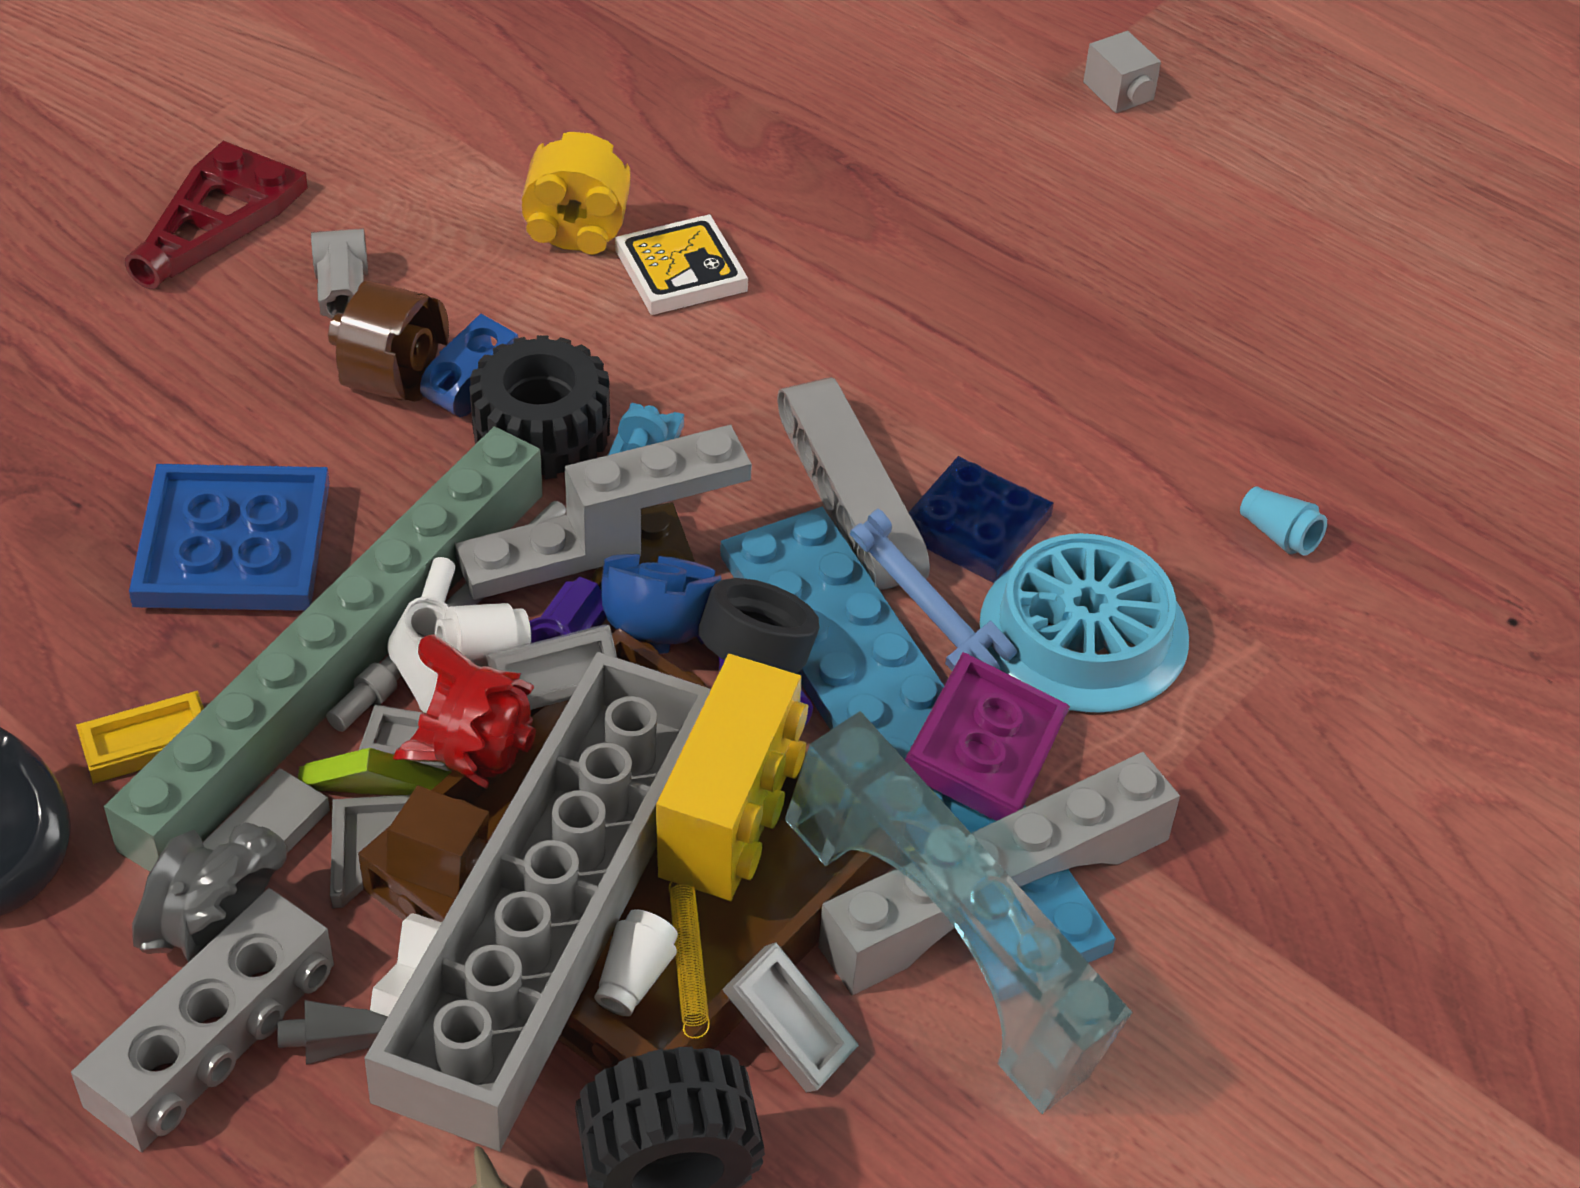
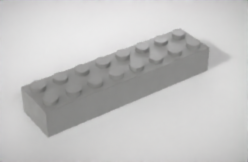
M600 652L596 653L364 1058L371 1104L499 1152L501 1151L614 931L616 923L619 921L657 847L656 803L711 691L710 688Z

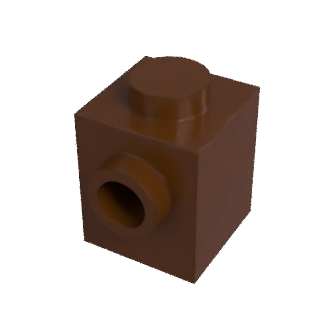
M417 785L388 828L386 873L456 899L489 841L487 840L489 811L473 806L467 801L454 799Z

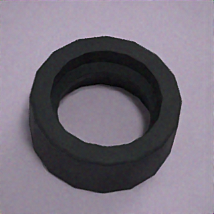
M724 579L715 584L711 589L699 624V636L706 647L723 660L726 659L729 653L796 674L807 663L820 628L819 617L803 600L775 585L753 579Z

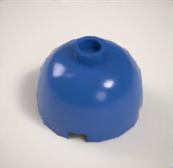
M640 554L612 555L605 558L601 581L602 606L607 620L616 630L620 628L636 640L651 644L659 654L668 653L670 651V644L686 643L699 635V624L711 589L722 579L721 575L715 576L716 570L695 562L664 556L658 557V563H642L640 565Z

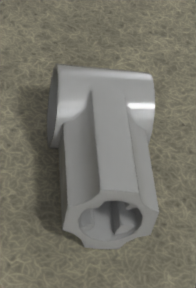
M364 228L311 232L315 278L318 279V303L320 314L332 319L337 313L343 314L349 301L357 292L359 285L364 281V276L368 275Z

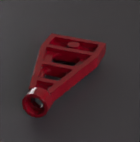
M223 140L193 166L145 242L141 243L126 256L125 267L127 272L142 287L147 289L157 288L168 277H175L279 216L308 189L306 172ZM212 190L248 203L229 215L201 205L207 194ZM183 222L207 230L206 233L192 241L173 235Z

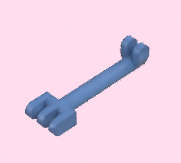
M877 508L868 515V520L864 524L859 523L850 530V536L865 552L871 553L957 647L956 650L946 657L945 664L951 671H953L962 652L997 669H1000V666L995 658L986 650L991 646L1007 662L1017 655L1014 645L991 620L976 633L888 539V535L892 530V523L883 511Z

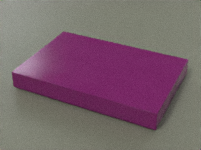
M962 652L899 772L998 821L1023 809L1070 706Z

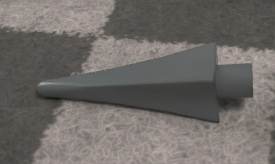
M305 1000V1019L277 1020L278 1048L305 1046L306 1065L349 1052L370 1048L388 1016L368 1009L350 1008Z

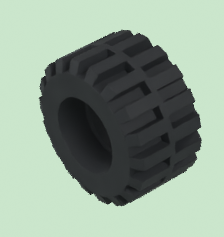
M537 335V339L530 340L521 337L513 339V344L511 345L502 343L494 347L493 355H484L478 361V369H473L470 377L471 386L469 387L475 444L495 426L539 448L541 454V475H545V480L557 478L558 473L565 472V466L595 459L597 458V452L604 451L608 444L607 436L610 435L608 371H604V363L598 356H591L590 349L582 344L573 346L571 345V340L562 337L558 340H551L548 335Z
M677 1047L674 1049L649 1051L646 1054L629 1057L618 1062V1065L606 1068L595 1076V1081L587 1083L580 1091V1099L576 1100L575 1112L588 1188H739L751 1180V1175L759 1171L763 1164L762 1157L765 1155V1149L748 1072L745 1066L739 1065L738 1059L731 1055H720L719 1050Z

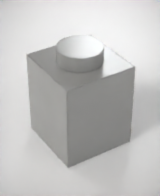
M1125 31L1089 44L1083 82L1115 113L1154 100L1161 61L1129 31Z

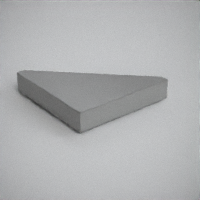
M410 795L333 799L330 884L332 909L343 908L363 890L358 853L392 824Z

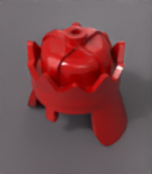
M435 634L427 635L419 643L418 654L420 660L427 667L438 673L435 691L427 713H420L419 728L409 741L404 742L400 748L396 749L393 759L442 762L449 769L460 772L487 789L489 780L485 777H495L497 774H501L511 768L519 750L529 751L534 742L536 728L531 727L533 718L530 716V703L526 696L531 694L534 685L519 679L521 673L497 670L489 666H477Z

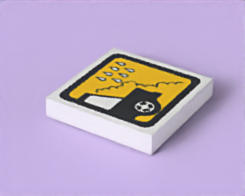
M710 214L615 237V251L651 315L748 291V277Z

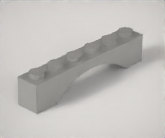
M1141 752L823 903L818 947L853 996L907 969L925 951L958 924L988 904L1023 885L1049 874L1076 866L1099 863L1119 865L1167 841L1170 836L1180 795L1146 754Z

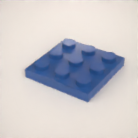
M156 464L129 588L132 607L306 610L312 604L330 486L328 467Z

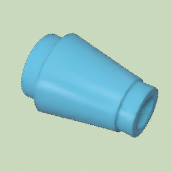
M1258 486L1248 491L1240 506V514L1288 554H1295L1297 552L1301 555L1310 554L1320 544L1327 529V518L1319 512V507L1316 504L1264 490Z

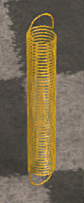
M675 877L669 884L672 924L678 934H680L675 941V947L677 949L676 965L681 1016L684 1023L683 1031L687 1037L699 1038L707 1033L710 1023L696 893L694 890L695 884L692 881V889L679 887L672 891L673 888L678 886H689L685 884L677 885L670 890L671 883L677 878ZM680 888H686V889H690L691 891H689V890H678V891H675V890L680 889ZM679 891H688L693 894L691 898H679L676 900H674V896L678 894L690 893L681 892L672 896L674 893ZM701 1013V1015H698V1016H687V1015H696V1014ZM704 1014L703 1017L705 1018L703 1020H708L706 1032L698 1037L687 1035L684 1029L685 1025L699 1026L706 1021L698 1025H688L686 1023H699L703 1020L687 1022L684 1019L694 1021L703 1017L687 1019L685 1016L695 1018Z

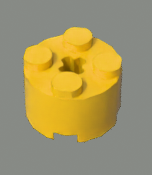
M566 132L563 133L562 140L550 142L546 146L542 143L537 147L531 159L522 195V215L527 222L526 232L534 241L550 243L562 249L579 250L586 254L595 255L604 251L607 242L615 238L623 224L630 189V167L628 163L624 166L621 159L612 152L614 146L609 141L590 133Z

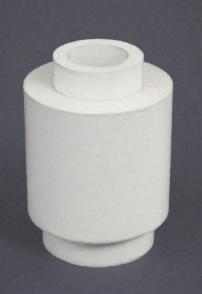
M508 603L450 606L446 610L444 619L437 620L435 626V635L459 650L477 666H489L486 656L488 654L531 643L530 622L526 611L522 608L512 609Z

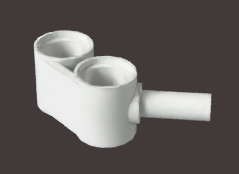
M438 557L432 561L422 596L408 604L387 643L390 659L396 664L423 713H427L438 673L431 670L420 660L418 647L421 639L424 637L416 632L424 636L435 634L437 620L444 619L446 610L449 607L445 600L456 566L451 560L444 557Z

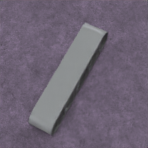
M829 377L781 388L778 391L777 403L782 425L831 520L875 583V587H878L879 590H884L900 585L871 553L865 552L850 536V530L859 523L864 524L868 520V515L877 508L883 511L892 523V530L888 535V539L925 579L928 578L930 563L923 538L835 378Z

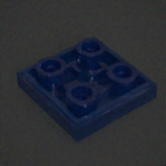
M958 456L912 507L909 514L923 538L926 549L995 583L1052 516L1054 503L1025 487L1016 485L982 468L976 463Z

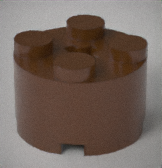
M369 280L363 281L359 285L357 292L349 301L344 313H337L332 318L328 330V340L331 345L336 346V363L341 385L397 400L413 402L424 398L420 392L422 376L426 368L436 358L438 344L447 346L449 339L448 315L444 304L440 300L423 293Z

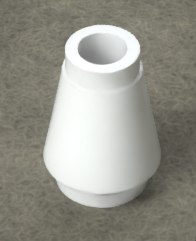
M631 910L626 920L618 921L599 982V989L594 997L596 1002L612 1013L621 1016H631L635 1006L640 1003L677 954V949L674 945L678 937L677 930L663 918L644 910Z

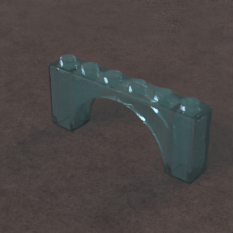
M861 711L809 745L785 821L825 866L849 850L869 853L901 871L939 907L970 949L993 995L1002 1031V1049L997 1064L1041 1114H1044L1090 1077L1133 1012Z

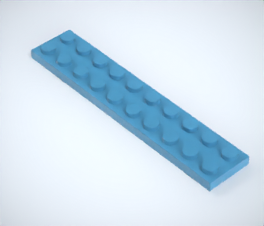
M823 506L721 540L720 556L734 578L758 580L782 588L807 603L819 617L820 628L807 663L796 674L801 675V685L875 800H882L888 803L901 818L906 820L903 846L911 859H918L996 822V820L899 772L944 685L878 587H875V583ZM1069 869L1049 874L1015 889L988 904L955 927L1000 999L1112 953L1116 940Z

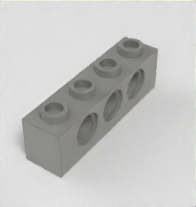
M268 888L71 1071L83 1108L140 1152L148 1147L158 1136H165L181 1122L186 1109L208 1087H215L228 1077L235 1066L236 1060L256 1040H262L270 1036L277 1029V1020H282L284 1013L305 993L309 994L316 991L324 983L331 968L334 966L328 929L278 893ZM259 972H269L260 977H251ZM222 1017L213 1023H202L209 1018ZM169 1063L173 1064L165 1070L157 1072L152 1071L159 1065Z

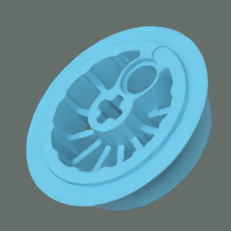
M1083 533L1060 535L1032 546L1018 558L1013 567L995 581L984 599L980 613V629L991 620L1017 650V655L1007 662L991 646L986 649L998 662L999 670L1070 706L1069 710L1113 712L1132 708L1150 701L1165 691L1177 679L1185 665L1189 651V631L1186 618L1176 601L1173 586L1164 570L1140 549L1124 541L1103 535ZM1124 640L1132 643L1135 647H1129ZM1105 647L1109 654L1099 655L1095 652Z

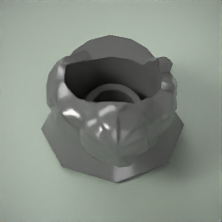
M246 822L234 827L229 837V843L221 844L215 850L204 847L195 829L172 838L147 877L143 897L132 922L133 946L146 954L169 953L175 946L182 949L187 961L190 962L264 893L272 875L283 866L287 859V845L283 839L266 827H258L255 824Z

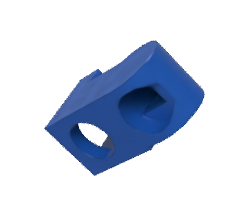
M481 313L445 346L426 368L420 383L421 394L455 416H467L471 413L469 386H471L470 377L473 369H478V361L484 355H493L494 347L502 343L506 345L513 344V339L519 338L518 334ZM491 336L497 340L495 346L492 345Z

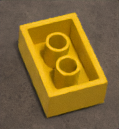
M728 653L656 803L659 878L672 881L677 877L673 881L674 883L685 884L693 887L692 881H694L695 890L729 901L732 900L741 878L752 879L762 852V843L758 842L764 826L771 829L775 827L784 803L785 793L780 791L786 776L794 779L797 777L806 752V742L799 740L808 715V705L800 702L801 675Z

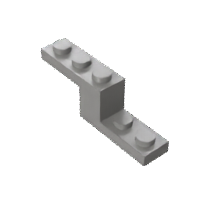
M727 425L565 466L567 515L455 543L456 559L473 600L602 567L604 566V559L612 555L640 554L641 556V508L750 481L752 463L732 426Z

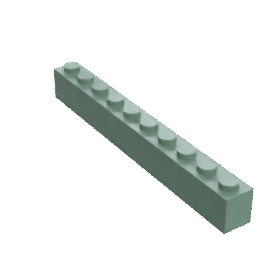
M495 426L479 440L104 806L116 852L150 872L172 838L195 829L203 843L326 717V714L354 688V679L371 663H379L388 654V639L408 604L422 596L432 561L435 558L444 557L455 564L456 567L448 590L449 592L464 577L456 559L455 543L511 529L543 496L540 449Z

